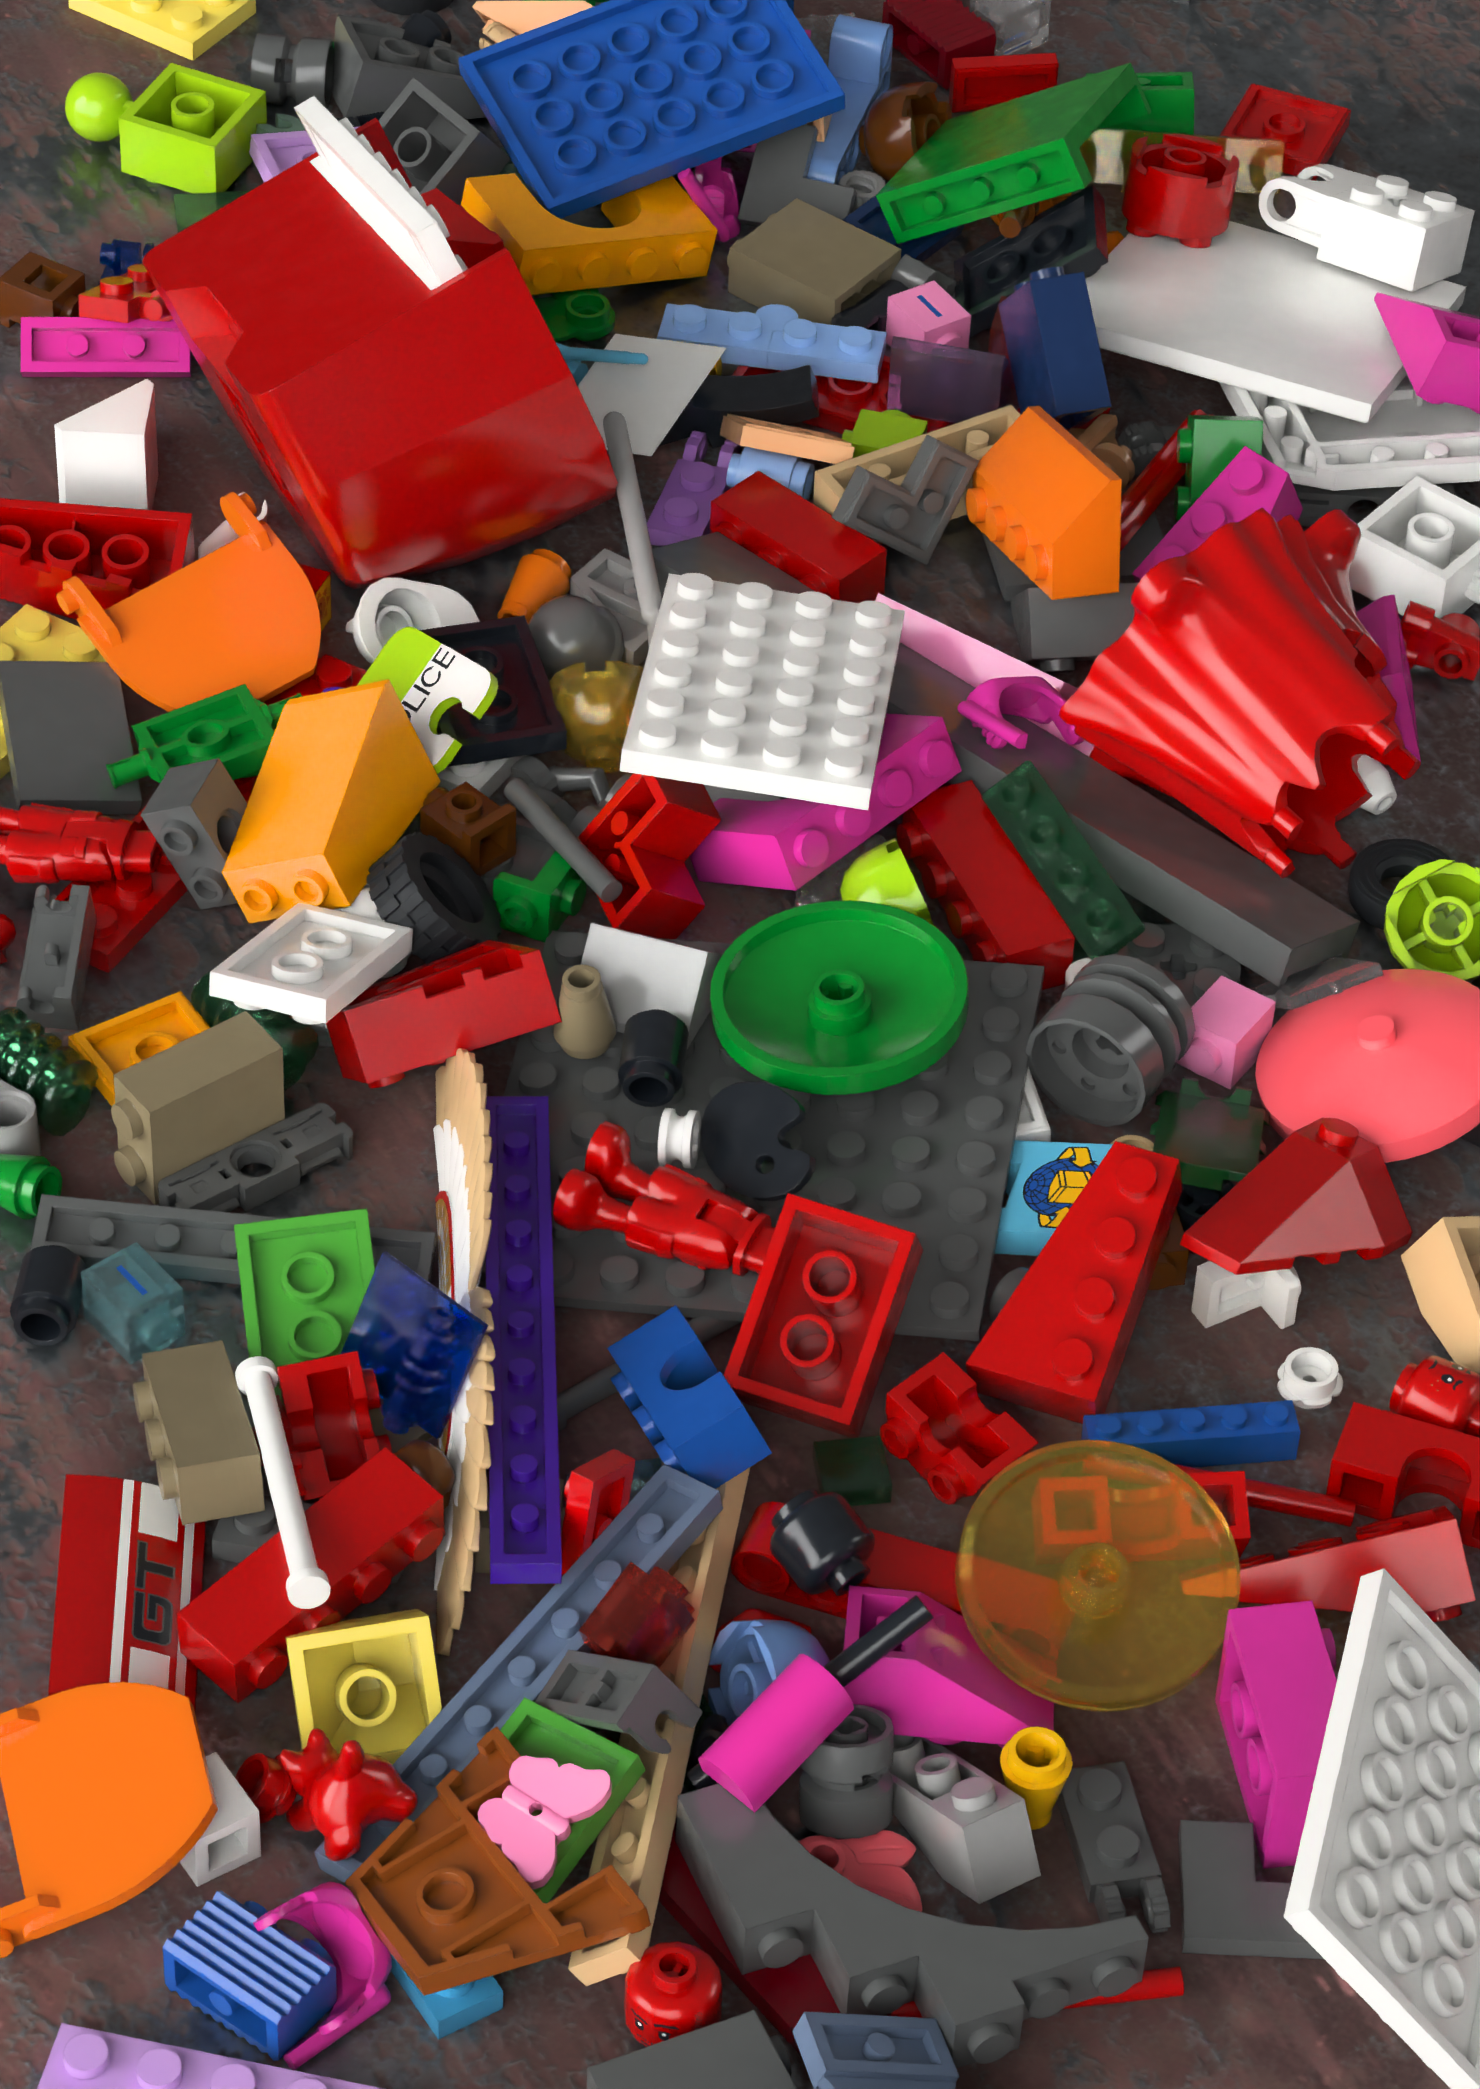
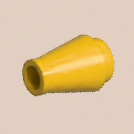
M1028 1727L1018 1731L1005 1744L1001 1751L1000 1764L1005 1786L1025 1799L1031 1830H1036L1050 1822L1053 1807L1070 1775L1073 1761L1065 1742L1056 1732L1044 1727Z

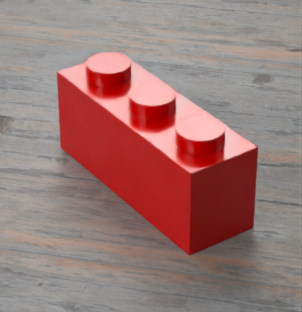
M755 472L711 501L710 533H721L815 592L826 594L831 599L854 603L874 601L878 593L884 594L887 549L862 533L831 518V514L762 472Z

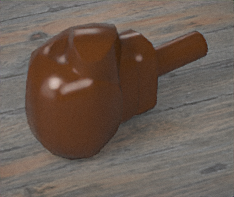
M412 1440L395 1455L444 1496L445 1509L449 1505L452 1487L456 1478L454 1469L447 1456L437 1446L428 1441Z

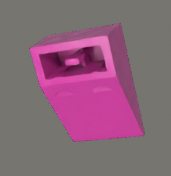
M1377 292L1374 301L1416 395L1432 404L1451 403L1468 407L1480 414V317Z
M849 1585L843 1651L915 1595L921 1599L934 1617L844 1687L853 1704L875 1708L890 1717L894 1727V1735L923 1737L941 1745H954L967 1741L997 1744L1003 1748L1014 1734L1024 1728L1044 1727L1054 1731V1669L921 1592Z

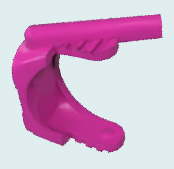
M722 157L696 166L695 175L690 168L677 174L693 202L718 230L715 240L727 242L729 239L736 237L741 230V223L738 220L740 201L732 169L721 167Z
M1025 676L990 679L977 686L969 694L966 701L960 702L957 707L958 712L969 719L973 727L982 728L981 733L986 738L987 745L994 749L1003 748L1007 742L1019 749L1026 748L1028 734L1006 721L1002 714L1024 717L1040 724H1049L1053 721L1068 744L1079 745L1084 741V739L1075 734L1074 725L1065 723L1058 716L1066 700L1043 677Z
M322 1883L263 1914L253 1922L258 1932L276 1924L280 1919L300 1924L319 1941L331 1956L334 1966H336L337 2002L334 2004L330 2015L317 2027L318 2029L283 2055L285 2062L292 2070H296L386 2007L391 2001V1993L385 1985V1981L392 1968L391 1955L365 1917L356 1897L347 1887L340 1883Z

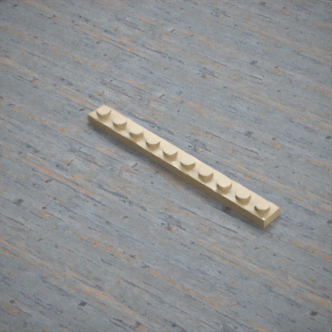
M750 1468L716 1488L720 1491L723 1510L654 1586L637 1662L653 1664L658 1667L698 1707H700ZM659 1714L655 1722L657 1735L662 1739H666L671 1746L669 1754L648 1751L630 1734L621 1732L618 1745L638 1754L646 1770L598 1834L589 1877L607 1866L612 1865L646 1906L651 1925L640 1932L629 1933L620 1938L573 1951L568 1969L585 1986L627 1973L630 1965L640 1961L644 1951L649 1947L677 1815L678 1795H681L695 1730V1726L694 1728L684 1727L669 1719V1715Z

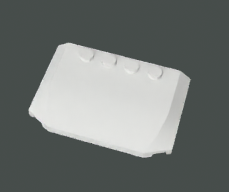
M1408 375L1403 378L1372 419L1366 424L1219 382L1236 416H1253L1263 420L1262 457L1288 472L1294 484L1339 491L1405 486L1416 476L1432 484L1480 481V414L1464 406L1446 402L1438 405L1425 401L1416 395Z

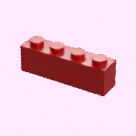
M968 780L938 788L904 812L903 823L897 826L898 845L907 860L912 859L921 872L923 885L928 896L931 899H938L947 913L951 932L957 939L962 938L972 953L973 961L1044 966L1045 976L1042 990L1065 984L1066 970L1073 961L1075 937L973 781Z
M387 1447L380 1450L304 1511L318 1568L327 1574L331 1588L329 1598L322 1605L311 1609H301L290 1603L286 1591V1581L290 1576L279 1531L176 1613L180 1652L237 1704L257 1688L265 1689L271 1686L283 1674L289 1663L285 1637L340 1622L361 1603L369 1604L378 1599L388 1588L394 1576L413 1561L421 1562L427 1559L440 1545L445 1536L444 1496Z

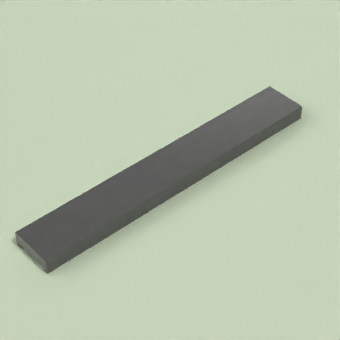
M719 532L652 549L662 598L669 573L676 575L700 573L709 576L714 581L740 585L746 582H758L769 586L772 590L797 594L814 591ZM899 644L887 713L943 717L962 769L960 773L947 782L953 785L972 780L992 810L1278 987L1286 984L1289 975L1333 957L1339 961L1347 959L1360 924L1359 920L1288 877L1281 878L1265 863L1024 717L1002 714L1006 721L1028 734L1025 749L1016 748L1008 742L1001 749L991 748L990 745H987L986 738L981 733L982 728L973 727L971 721L962 716L957 710L959 703L966 701L975 687L904 644Z

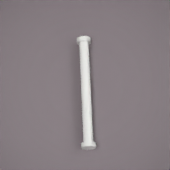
M250 1357L238 1365L235 1377L238 1389L244 1395H247L290 1572V1576L286 1581L288 1599L297 1608H315L322 1605L329 1598L331 1588L327 1574L318 1568L274 1391L278 1383L276 1366L266 1357Z

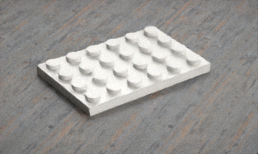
M669 573L622 748L620 771L868 810L905 610L892 609L878 601L854 603L835 600L826 594L815 591L797 594L772 590L769 586L758 582H746L740 585L714 581L709 576L700 573H686L683 575Z
M1383 1568L1360 1577L1286 1902L1284 1918L1450 2089H1480V1672Z

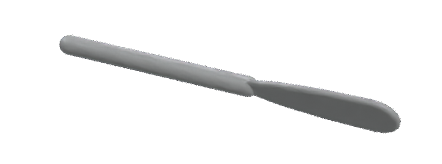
M615 411L605 415L603 428L610 462L618 482L616 492L640 611L643 620L647 623L648 646L650 647L662 602V595L626 421L621 413Z

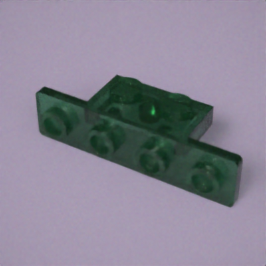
M1025 761L984 792L982 799L1091 960L1095 957L1117 953L1145 931L1144 923L1042 774L1031 761Z

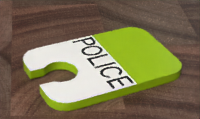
M413 627L402 628L393 634L358 683V685L387 679L390 680L437 774L450 764L462 747L461 743L445 733L437 734V726L442 714L454 704L462 703L464 710L474 717L481 719L493 702L498 690L497 678L486 668Z

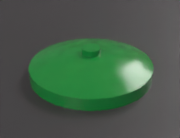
M865 901L817 902L782 911L758 922L742 933L725 950L713 972L710 988L713 1026L721 1045L731 1058L748 1072L764 1081L798 1092L821 1095H848L880 1090L920 1074L941 1059L955 1044L966 1023L969 1007L966 967L960 953L949 938L938 928L912 913L888 905Z

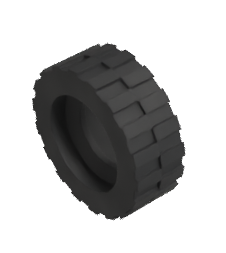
M414 832L412 835L409 833L370 866L367 884L370 887L369 894L371 900L374 901L377 907L376 911L381 919L387 923L413 928L411 953L421 958L424 963L428 964L486 940L496 941L498 940L497 937L501 935V916L497 911L496 902L492 894L485 887L486 884L473 871L471 865L464 858L455 853L454 849L449 845L438 841L436 837L423 835L422 832Z

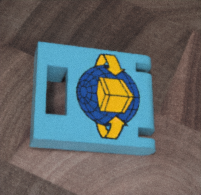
M1015 1140L1006 1188L1009 1198L1005 1208H1002L995 1254L1038 1256L1113 1144Z

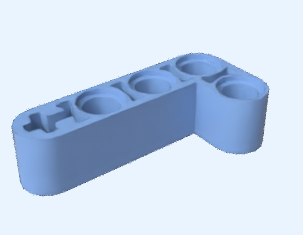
M841 14L836 18L830 39L828 68L845 93V109L832 114L825 141H816L807 179L838 185L840 178L844 174L853 172L862 154L858 140L859 130L865 124L867 113L873 102L890 87L893 26L891 24Z

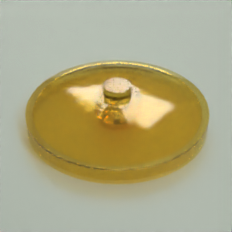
M1077 1440L1052 1444L1028 1453L1006 1466L986 1485L972 1505L964 1524L955 1564V1582L962 1615L970 1633L988 1659L1009 1679L1032 1694L1052 1703L1086 1711L1112 1712L1144 1707L1162 1701L1191 1684L1205 1671L1223 1646L1228 1609L1237 1608L1241 1586L1240 1563L1232 1532L1225 1517L1207 1492L1191 1476L1164 1458L1138 1447L1104 1440Z

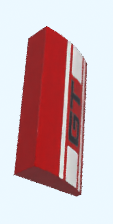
M66 1474L48 1696L92 1684L113 1682L141 1683L162 1687L188 1697L193 1704L196 1715L198 1668L180 1652L176 1613L203 1592L206 1521L182 1525L175 1499L163 1500L158 1485L116 1477Z

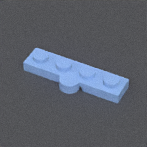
M667 303L657 339L724 347L726 350L721 356V361L726 364L779 371L810 365L814 375L877 383L886 350L887 332L868 330L860 326L845 327L814 323L806 319H799L794 309L781 304L763 306L754 314L746 311L731 312L708 309L693 304L677 305Z

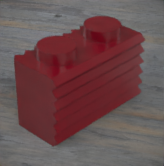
M886 0L883 2L882 23L893 26V47L946 90L950 87L952 58L994 56L997 43L994 27L988 21L982 20L981 16L976 17L975 12H970L968 6L964 7L960 0Z

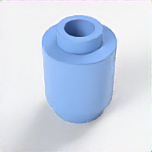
M744 447L742 454L733 453L726 477L728 487H734L755 472L760 471L809 501L814 481V464L803 462L801 457Z

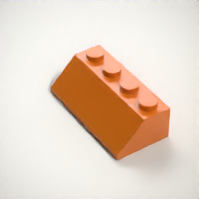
M1029 406L979 460L973 473V488H969L966 492L965 503L968 518L1051 600L1119 592L1122 479L1040 406Z

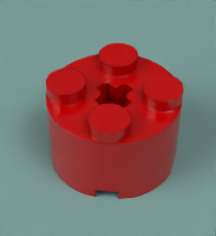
M1163 134L1162 143L1147 145L1149 136L1137 139L1131 148L1121 211L1127 219L1126 230L1140 237H1153L1159 234L1179 238L1181 244L1191 248L1209 247L1212 237L1220 235L1228 228L1240 166L1239 159L1233 154L1229 161L1222 157L1223 146L1216 142L1191 135Z

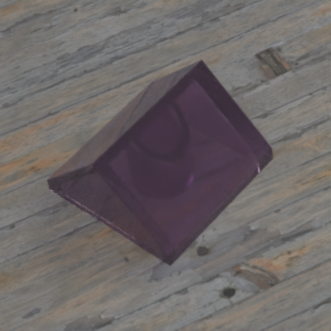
M893 336L887 410H899L908 415L959 423L1006 406L1014 381L1011 364L1005 355Z

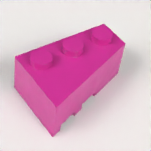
M1244 446L1134 570L1132 575L1135 582L1139 583L1142 577L1159 562L1173 557L1184 556L1192 552L1221 526L1230 522H1239L1260 508L1265 509L1275 518L1276 523L1289 514L1298 521L1303 507L1289 473Z

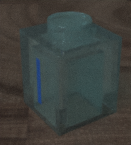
M137 1242L81 1271L84 1318L129 1364L140 1360L143 1353L163 1350L176 1339L185 1335L183 1288Z

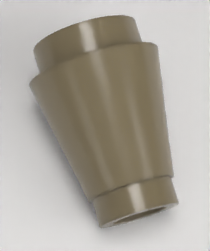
M589 965L572 966L562 976L557 1006L562 1022L554 1024L553 1035L556 1042L569 1056L577 1059H592L608 1050L616 1035L617 1026L598 970Z

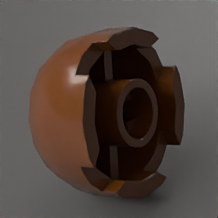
M935 82L906 83L891 87L873 102L867 113L865 124L859 130V147L862 154L867 157L872 169L885 180V183L890 181L946 120L953 118L948 101H937L934 93L938 85Z

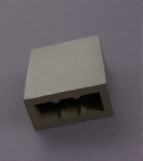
M796 198L777 213L770 215L764 223L745 237L738 239L730 247L727 256V265L729 267L728 293L759 308L770 304L789 306L796 311L799 319L831 325L834 315L856 305L857 302L890 280L896 265L901 260V248Z
M247 1011L114 1074L115 1104L111 1107V1115L117 1128L118 1150L114 1153V1161L122 1179L131 1187L136 1185L156 1205L159 1203L158 1183L160 1180L285 1119L283 1048Z

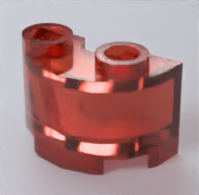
M630 1562L579 1629L583 1642L592 1649L590 1651L591 1654L653 1664L660 1669L695 1621L692 1617L695 1609L684 1599L689 1591L676 1578L657 1566H654L651 1572L647 1574Z

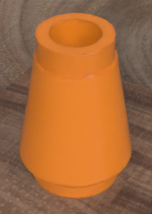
M535 549L531 554L521 557L497 618L502 619L525 615L527 623H529L532 615L541 605L554 597L566 595L570 590L569 580L572 575L568 563L561 556L547 549Z

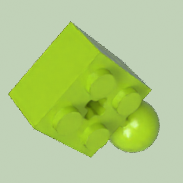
M170 63L134 102L129 89L120 79L100 72L90 73L79 78L70 87L65 100L67 120L73 130L83 138L95 142H104L120 136L121 172L215 201L223 195L253 161L249 153L251 134H256L257 124H267L266 91L174 63Z

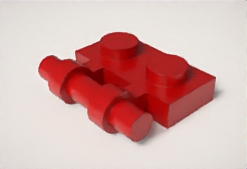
M143 264L129 266L127 268L128 272L120 276L100 279V285L78 295L79 317L130 323L139 318L151 321L173 320Z

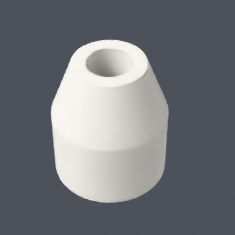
M1362 755L1357 761L1358 773L1372 794V797L1359 808L1378 815L1393 805L1397 794L1387 769L1379 761L1367 755Z

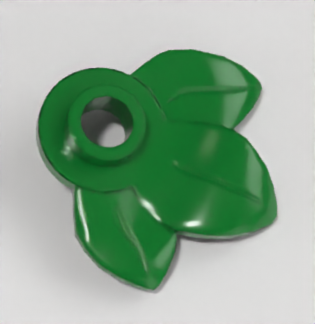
M598 288L552 293V297L533 298L555 342L571 338L581 341H595L609 334L614 329L615 312L610 307L609 300L599 293Z

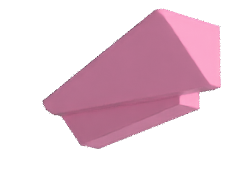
M878 593L875 601L882 602L892 609L905 610L900 643L975 688L995 678L1039 676L1050 683L1066 701L1078 690V688L882 594ZM1027 719L1067 743L1053 721L1049 724H1040ZM1086 740L1079 745L1068 744L1088 757L1094 748Z

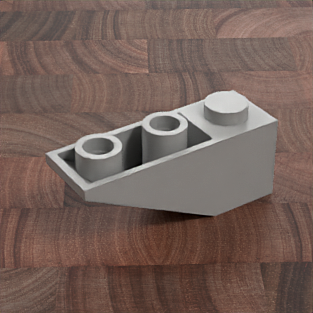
M894 1735L893 1765L889 1770L893 1780V1814L943 1880L978 1904H981L1041 1876L1024 1798L941 1744L933 1743L923 1737Z

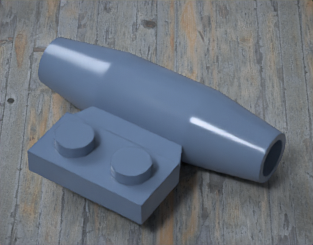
M804 2012L792 2031L814 2089H955L956 2081L959 2078L936 2018Z

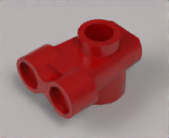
M1410 600L1401 621L1410 670L1413 665H1418L1435 670L1438 675L1446 679L1461 677L1474 681L1480 668V628L1476 621L1460 613H1452L1438 618L1434 616L1435 609Z

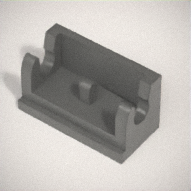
M72 884L69 901H59L49 896L50 890L46 885H40L37 887L34 897V907L32 909L14 1023L21 1026L78 1030L97 919L90 886Z
M575 1650L567 1651L535 1700V1703L592 1732L593 1730L590 1726L627 1733L646 1750L661 1754H669L671 1746L666 1739L660 1738L656 1733L655 1722L659 1714L669 1715V1719L678 1724L694 1728L703 1713L690 1698L653 1664Z

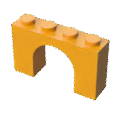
M515 173L466 178L461 206L488 229L496 232L503 240L504 247L510 252L531 295L707 276L718 231L673 176L603 202L601 211L613 224L614 228L585 227L556 217L539 204Z

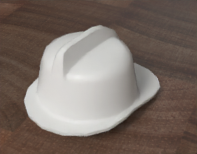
M382 578L369 585L360 599L354 618L346 623L345 631L353 634V639L359 653L372 664L388 640L402 628L413 627L418 630L480 622L472 605L457 591L441 585L403 578Z

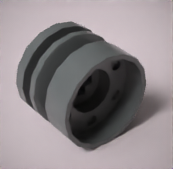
M1111 954L1095 957L1079 971L1073 983L1063 991L1060 1000L1048 1010L1030 1033L1025 1050L1029 1058L1028 1066L1030 1073L1041 1091L1062 1111L1075 1118L1105 1127L1127 1124L1143 1110L1159 1089L1162 1079L1172 1072L1177 1061L1190 1048L1195 1033L1193 1013L1180 988L1161 970L1138 958Z

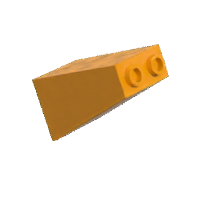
M389 679L289 699L284 705L222 871L249 924L278 919L298 902L328 909L351 906L360 891L367 884L370 866L397 843L423 807L425 798L440 784L441 781Z

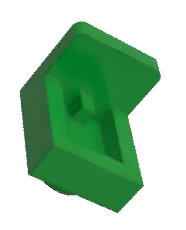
M557 851L553 853L533 881L506 872H500L493 881V899L496 902L495 906L502 920L500 927L541 942H545L553 930L558 931L568 915H577L586 894V882L580 880V876Z

